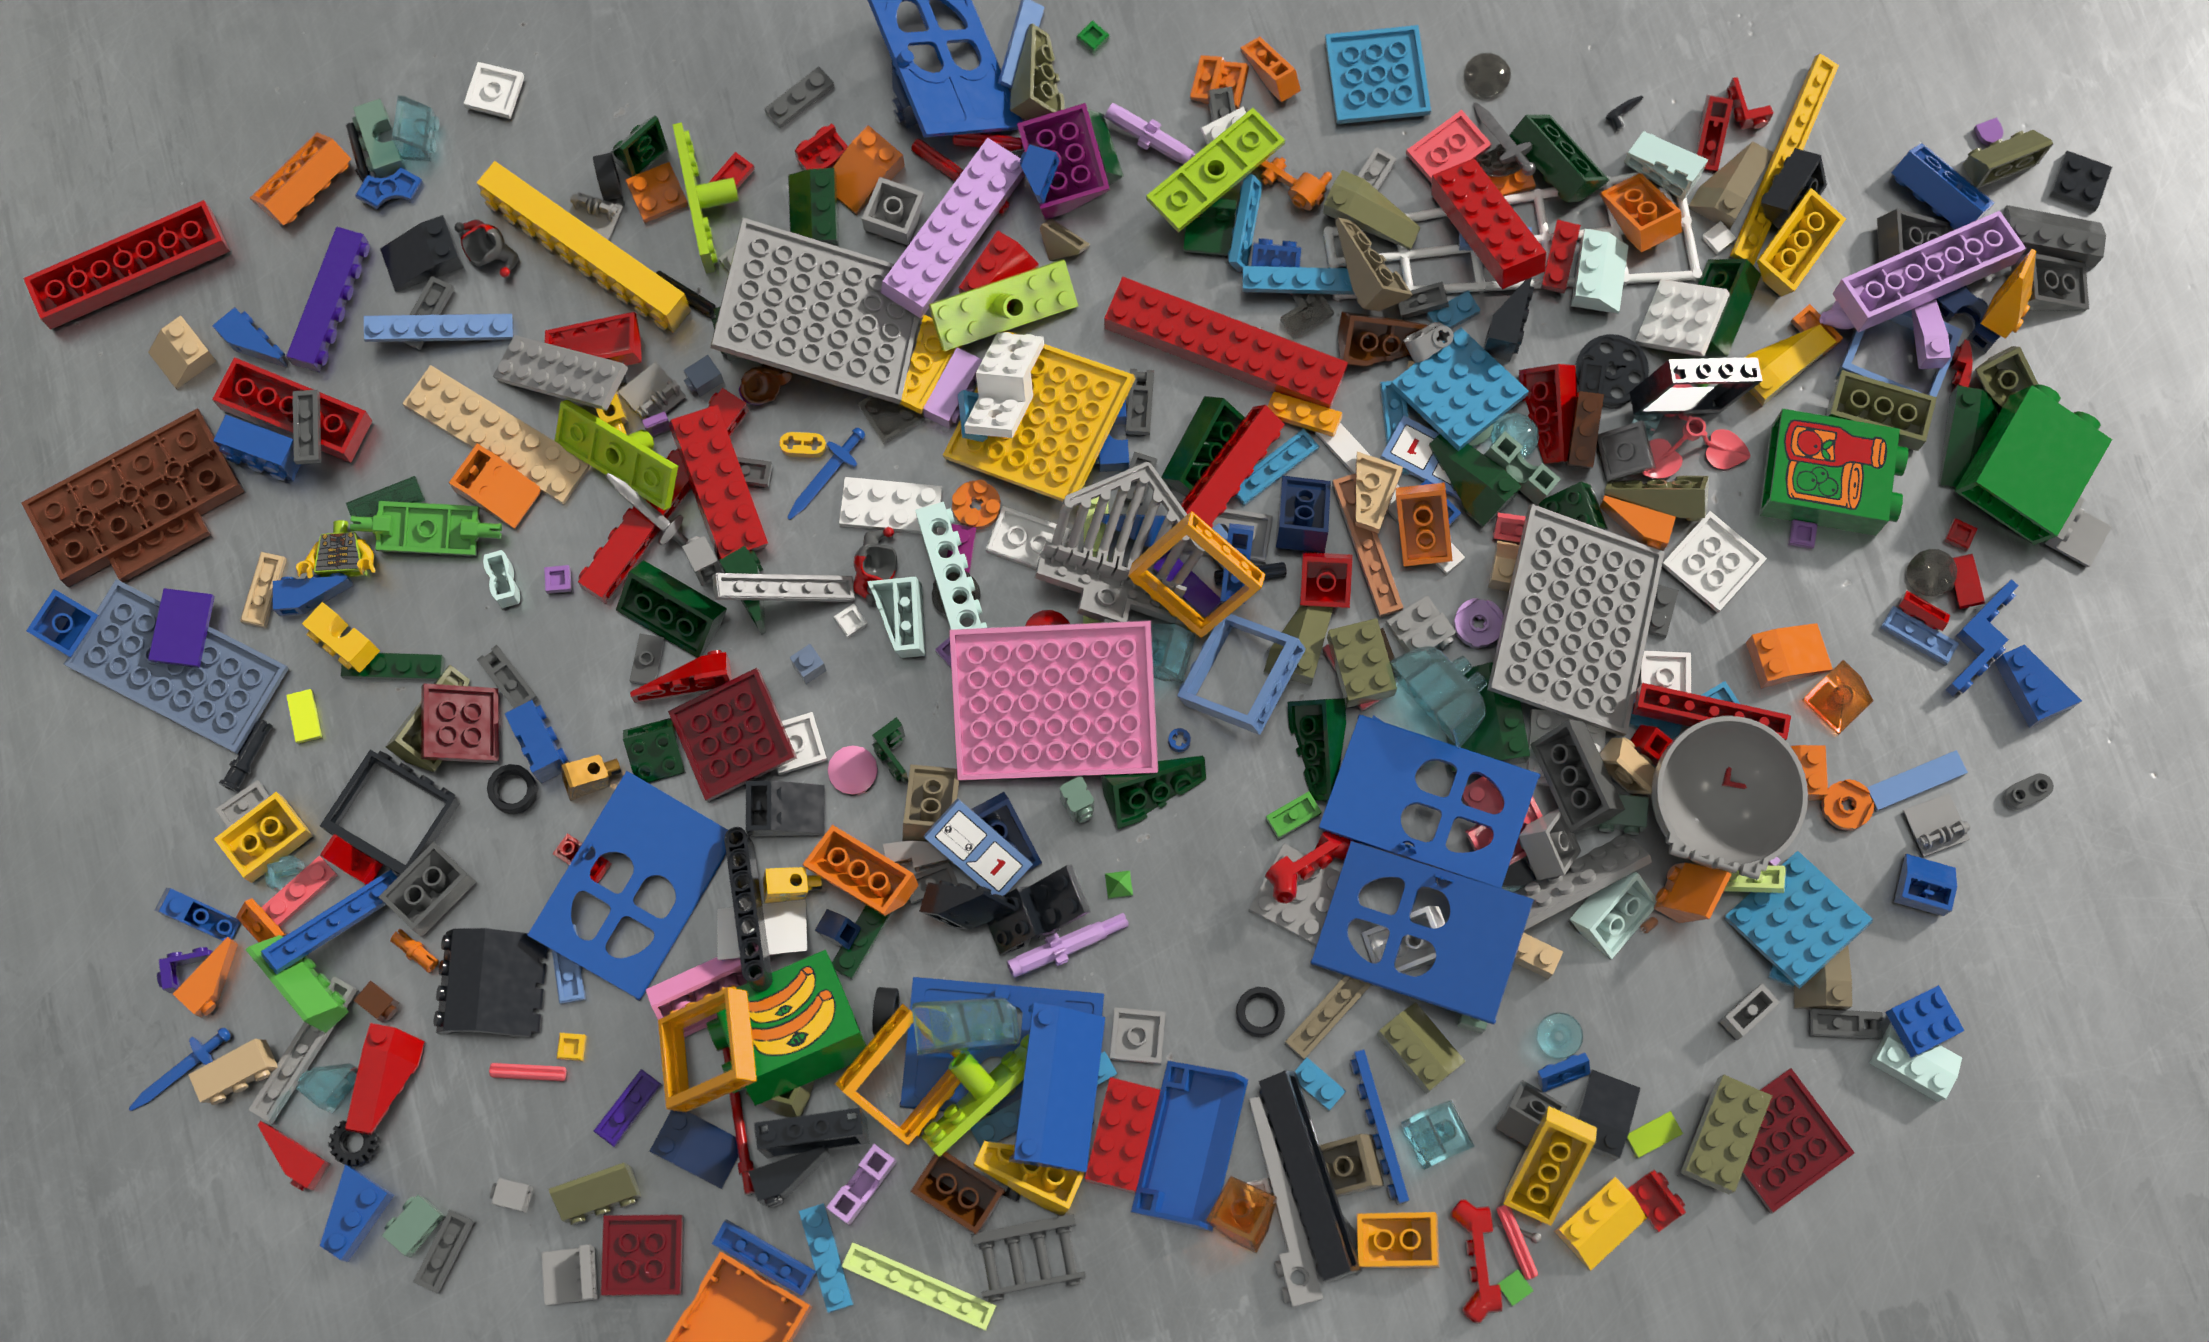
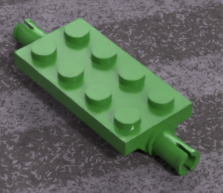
M379 501L377 515L373 517L351 516L350 520L353 522V524H350L351 532H373V535L376 536V551L476 556L477 540H479V537L498 539L502 537V533H500L502 531L501 523H480L479 506Z

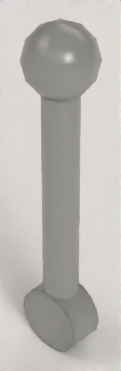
M1493 1216V1227L1499 1226L1504 1228L1502 1222L1499 1221L1497 1217ZM1520 1229L1522 1235L1530 1238L1534 1243L1541 1241L1539 1233L1532 1234Z

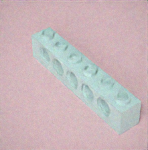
M944 502L916 509L917 520L950 629L987 628L986 622L981 623L978 614H982L980 602L978 599L974 600L971 593L975 591L972 577H967L964 570L968 568L965 554H960L957 547L961 545L958 531L953 532L950 524L955 522L951 508L946 509ZM942 527L946 531L943 535H935L933 533L934 529ZM943 550L953 552L949 558H942L940 553ZM955 572L960 577L956 581H950L947 579L948 574ZM958 595H963L967 598L963 604H957L953 601ZM965 618H970L974 621L970 627H964L960 624Z

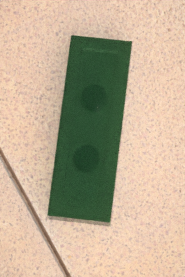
M416 476L349 501L346 505L350 516L373 517L377 515L379 501L418 503L425 500Z

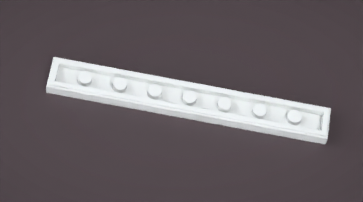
M1341 423L1334 437L1318 432L1315 433L1352 474L1356 473L1357 452L1371 456ZM1395 489L1387 512L1399 524ZM1452 543L1453 561L1435 563L1445 575L1465 559L1463 554Z

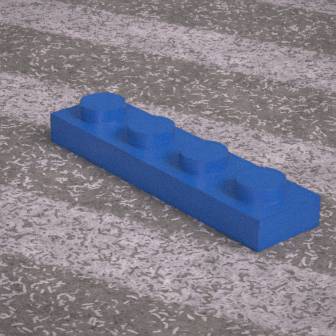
M727 1219L723 1222L712 1242L713 1245L801 1296L804 1295L816 1273L815 1270Z

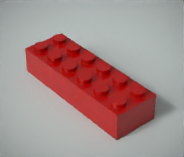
M1474 158L1432 175L1431 195L1502 289L1545 272L1546 251Z
M234 357L212 400L220 410L293 439V391L314 389ZM320 392L321 451L351 463L373 420L365 410Z
M718 404L671 419L669 427L718 562L743 546H746L749 552L766 548L768 541Z

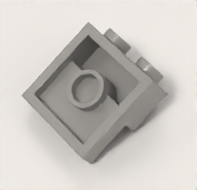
M1428 595L1386 621V625L1413 664L1418 660H1421V662L1426 661L1434 655L1432 651L1437 648L1445 649L1451 645L1457 633L1443 612L1440 614Z

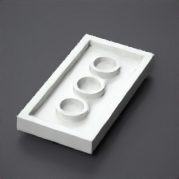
M845 477L839 525L842 527L884 530L886 527H891L895 532L922 534L915 510L940 503L943 488L937 485ZM938 528L933 531L935 535L938 533Z

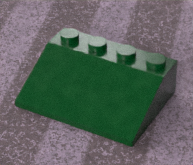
M1493 662L1435 677L1448 744L1509 764L1527 762L1530 757L1521 702L1487 690ZM1451 765L1452 773H1456V769Z

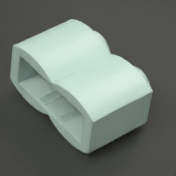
M502 550L485 554L483 564L486 573L490 577L489 587L494 599L501 608L519 604L520 591L514 582V569L506 554Z

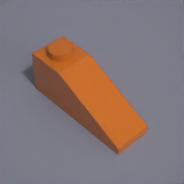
M1260 36L1240 47L1241 52L1265 86L1280 102L1291 98L1301 91L1296 69Z
M1604 495L1599 506L1600 509L1637 542L1658 550H1665L1669 543L1675 516Z
M229 937L173 993L184 1006L200 1018L204 1015H209L216 1008L215 1003L221 997L238 946Z

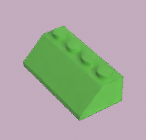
M278 935L249 946L246 949L248 954L304 1022L327 1033L349 1012L343 1005L346 1002L345 999L337 991L332 992L328 987L331 985L330 981L322 973L318 975L314 970L316 964L307 955L277 975L261 956V951L283 938V936Z

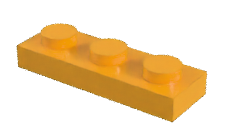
M1273 392L1267 406L1282 422L1331 437L1335 436L1342 419V412L1277 392Z

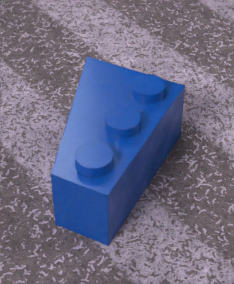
M2025 644L2002 654L1994 661L2029 728L2066 712L2082 702Z
M345 1165L320 1247L338 1259L349 1262L394 1195L353 1167Z

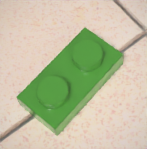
M1308 791L1268 814L1266 820L1277 838L1280 839L1320 816L1322 811Z

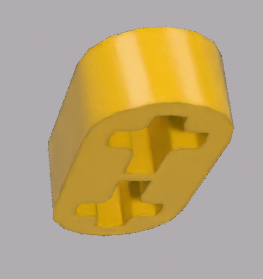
M788 432L782 435L779 441L783 454L790 457L818 458L826 452L827 448L825 439L817 433ZM789 440H794L795 444L800 445H793L792 449H788L785 444H788ZM814 441H818L821 446H818L817 450H812V447L807 445H813Z

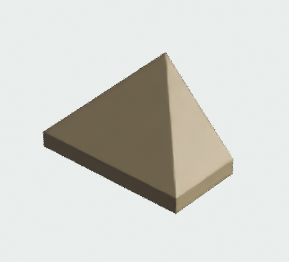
M1052 218L1040 226L1049 261L1080 254L1090 246L1088 242Z

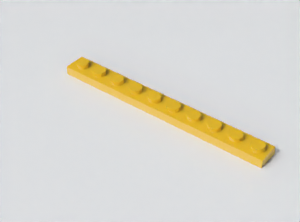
M1822 54L1814 57L1730 256L1735 259H1748L1752 265L1755 264L1772 224L1765 218L1763 207L1761 206L1762 197L1766 192L1768 193L1774 177L1781 172L1785 159L1792 154L1795 148L1804 149L1839 65Z

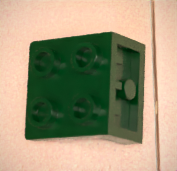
M1218 199L1188 224L1185 230L1184 251L1228 256L1233 240L1232 230L1234 228L1236 200Z
M1584 482L1576 483L1543 499L1539 503V507L1603 530L1608 529L1590 484Z
M896 717L872 735L874 740L872 746L881 762L885 760L888 762V770L896 781L901 779L906 784L908 783L907 773L889 750V748L895 749L904 741L902 738L905 737L903 725Z
M671 718L623 730V742L633 775L645 782H651L684 773L685 769Z

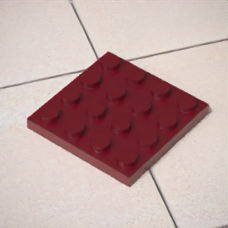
M758 668L744 673L668 711L705 801L709 802L746 784V781H752L797 759Z
M1792 1068L1760 1089L1772 1095V1098L1742 1173L1770 1213H1774L1855 1154Z

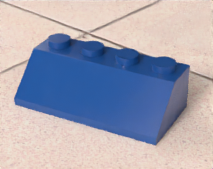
M1923 143L1911 149L1891 172L1895 176L1894 179L1897 183L1904 187H1909L1918 200L1926 201L1932 206L1931 210L1936 215L1944 216L1950 221V226L1954 230L1981 219L1995 204Z

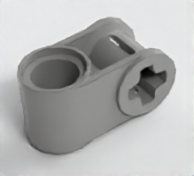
M1433 322L1420 331L1407 336L1404 339V343L1414 363H1419L1450 345L1453 340V331L1440 322Z

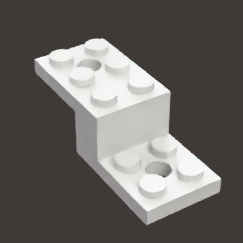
M1009 332L996 334L976 372L979 398L964 425L966 434L1013 438L1033 398L1031 370L1044 347V337L1032 334H1011Z

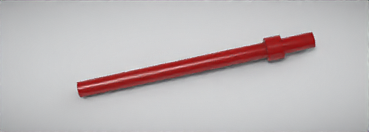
M730 1048L722 1049L724 1063L731 1061ZM731 1092L729 1095L740 1160L737 1164L739 1175H742L744 1193L746 1195L753 1194L755 1191L749 1171L754 1169L753 1161H750L740 1092L734 1094Z

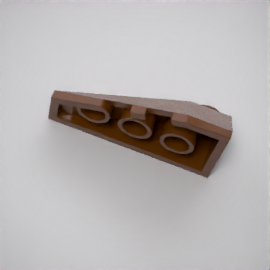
M1341 311L1337 335L1340 358L1348 362V364L1368 366L1377 362L1411 356L1404 343V339L1429 324Z

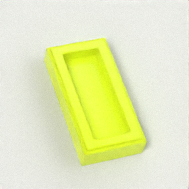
M308 689L286 695L296 743L300 744L322 738L313 690Z

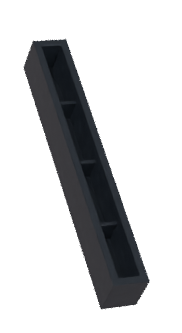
M1285 1070L1260 1080L1261 1088L1259 1093L1263 1102L1266 1103L1269 1112L1267 1114L1268 1121L1274 1128L1277 1136L1275 1139L1276 1146L1282 1152L1285 1161L1283 1167L1287 1176L1290 1177L1293 1186L1291 1189L1295 1201L1298 1202L1301 1210L1300 1220L1307 1229L1309 1235L1308 1244L1311 1251L1315 1254L1317 1260L1316 1269L1319 1276L1323 1278V1281H1335L1361 1271L1296 1071Z

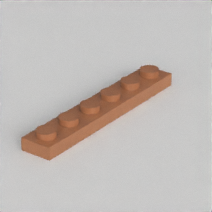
M1356 473L1333 480L1332 485L1379 618L1403 611V605L1378 534L1355 526Z

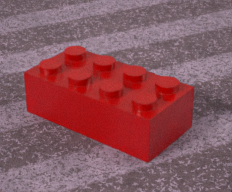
M1110 1077L1085 1182L1133 1194L1136 1193L1160 1089Z

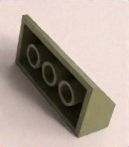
M1842 370L1829 401L1826 416L1899 428L1898 446L1919 451L1926 442L1937 397Z

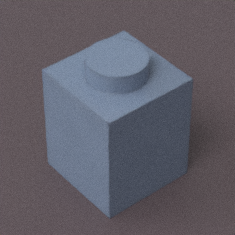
M709 355L684 369L686 379L683 380L691 393L696 391L699 397L724 382L721 372Z
M811 644L790 657L793 667L805 684H808L827 671L823 661Z

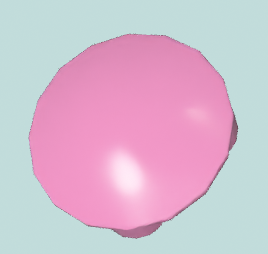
M858 746L843 747L835 752L828 765L829 780L833 786L842 793L852 795L865 793L876 780L878 771L873 755L863 747Z

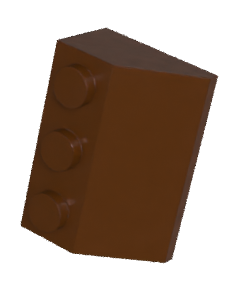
M945 1151L940 1157L936 1153L933 1155L910 1192L977 1235L1002 1199L1005 1189Z

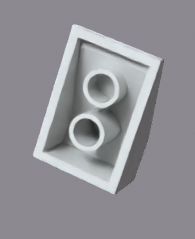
M1426 906L1411 912L1410 915L1413 923L1436 929L1445 924L1440 907ZM1380 925L1362 932L1372 963L1381 961L1390 934L1388 928ZM1411 935L1405 936L1402 939L1395 961L1396 970L1400 973H1405L1433 964L1436 960L1434 946L1426 940Z

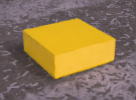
M560 1033L556 1058L560 1060L583 1061L587 1036Z

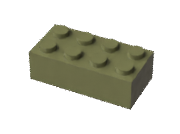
M1723 1074L1718 1077L1680 1173L1728 1195L1734 1193L1772 1095Z

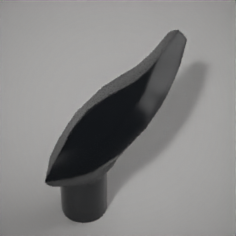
M1643 96L1634 97L1619 105L1607 114L1606 119H1612L1616 130L1623 128L1625 125L1621 115L1626 114L1643 99Z

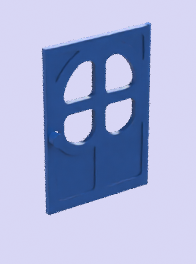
M868 0L893 61L892 64L896 68V74L900 78L924 138L1019 130L1017 123L1023 122L1022 118L1010 111L1011 92L1009 88L998 83L1001 68L972 0H938L952 9L964 23L965 29L943 30L939 27L929 0ZM909 1L916 5L926 31L903 32L899 28L897 10L901 2ZM964 42L971 44L979 59L978 67L974 70H965L957 66L952 59L947 44ZM931 45L935 49L940 61L941 71L932 73L918 67L913 61L914 55L908 50V46Z
M1359 714L1319 829L1501 889L1537 781L1541 775ZM1430 761H1440L1450 764L1456 769L1457 773L1450 794L1447 797H1439L1427 793L1417 786L1415 775L1421 766ZM1480 774L1494 784L1504 802V808L1500 813L1490 814L1462 803L1461 799L1470 775ZM1418 804L1441 813V819L1432 841L1422 842L1409 837L1405 833L1401 824V814L1407 807ZM1458 818L1488 827L1493 832L1491 843L1473 852L1457 853L1450 851L1446 847L1453 822Z
M626 771L527 936L640 1001L726 856L724 838L728 829ZM611 852L622 853L633 864V874L624 890L619 894L601 886L590 877L593 865L603 854ZM650 876L664 877L671 883L675 891V903L669 914L661 919L639 908L633 902V898L640 886ZM581 891L589 893L610 907L609 915L592 940L579 938L572 924L571 909L573 899ZM624 916L634 919L653 931V941L635 955L615 958L606 951L607 941Z
M1351 841L1313 958L1311 959V964L1494 1025L1534 899ZM1395 877L1405 882V889L1398 910L1394 915H1388L1364 907L1359 902L1360 891L1364 886L1373 881ZM1424 887L1432 888L1444 893L1450 905V917L1442 927L1433 929L1411 921L1410 915L1419 889ZM1361 919L1388 928L1390 934L1380 962L1370 963L1354 949L1348 937V927L1353 920ZM1407 935L1430 942L1436 951L1434 965L1420 976H1409L1398 972L1395 968V961L1402 939Z
M913 977L910 1010L961 1053L969 1051L981 1065L987 1058L1003 1057L1021 1045V1040L1030 1032L1032 1012H1028L1031 1004L1040 1003L1060 1006L1102 1016L1104 993ZM998 1006H1012L1022 1011L1021 1037L1018 1044H996L986 1039L983 1033V1022L988 1013ZM914 1023L908 1028L900 1108L915 1109L949 1069V1064L954 1059L949 1052ZM1023 1081L1016 1086L1013 1095L1004 1097L986 1115L991 1116L1021 1099ZM960 1083L955 1089L954 1095L945 1101L938 1111H945L950 1105L958 1103L969 1091Z

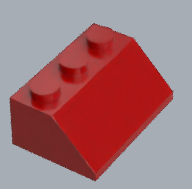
M997 230L960 284L959 294L1035 269L1039 266V263L1017 241ZM1010 301L1007 304V311L1011 306Z

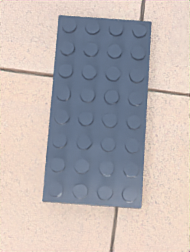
M116 579L95 612L99 615L73 656H68L64 665L238 754L289 668L211 627H208L200 668L149 661L148 658L160 601Z

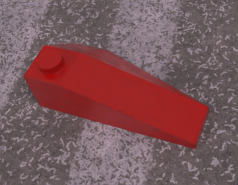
M1554 364L1519 370V382L1529 391L1522 401L1526 402L1530 413L1528 414L1529 421L1534 424L1537 433L1535 438L1544 464L1566 462L1568 459L1577 393L1576 365Z
M721 650L710 651L707 655L700 656L631 691V698L634 703L710 691L732 680L729 657L726 652Z
M370 1023L362 1048L345 1126L347 1131L372 1135L389 1110V1106L396 1095L401 1093L405 1082L417 1070L425 1041L395 1027Z

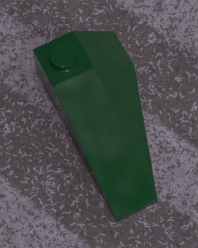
M1958 385L1949 396L1939 486L1957 488L1998 416L1999 404L1982 389Z
M1441 434L1429 443V447L1441 469L1446 472L1451 481L1452 489L1457 492L1462 501L1461 505L1465 512L1482 528L1517 495L1522 487L1502 467L1469 444L1460 451H1457Z
M1345 698L1287 702L1289 729L1291 734H1295L1298 743L1296 751L1298 756H1302L1305 765L1303 773L1309 792L1314 800H1329L1340 769L1346 729Z
M1203 755L1158 761L1157 773L1101 775L1103 794L1117 829L1141 822L1148 817L1146 814L1159 807L1161 809L1167 805L1166 801L1177 794L1183 795L1207 779L1205 757Z

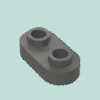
M2042 773L2030 776L2008 787L2004 792V802L2011 809H2023L2048 797L2053 791V782L2049 776ZM2038 782L2044 784V789L2038 787ZM2016 792L2022 794V799L2016 797Z

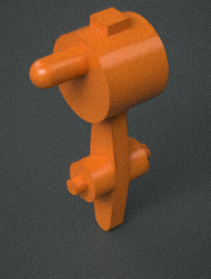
M1275 157L1271 163L1265 160L1258 166L1259 169L1264 171L1261 174L1262 184L1272 185L1275 180H1278L1291 187L1288 195L1292 203L1296 207L1308 211L1312 210L1316 204L1320 206L1324 201L1325 187L1332 179L1330 172H1325L1320 179L1304 172L1298 179H1295L1284 171L1287 166L1285 164L1286 160L1283 157Z

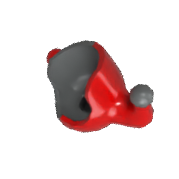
M478 219L466 223L457 222L455 224V230L458 233L469 230L461 237V245L470 262L480 267L498 259L505 262V267L500 269V275L504 278L510 275V271L517 264L519 257L512 248L505 244L504 237L498 228L490 224H484Z
M891 527L865 533L863 546L858 549L854 556L853 565L856 576L853 588L855 593L865 598L868 604L875 603V598L872 593L870 594L867 591V581L892 579L896 572L897 555L894 548L878 543L885 536H893L894 530Z

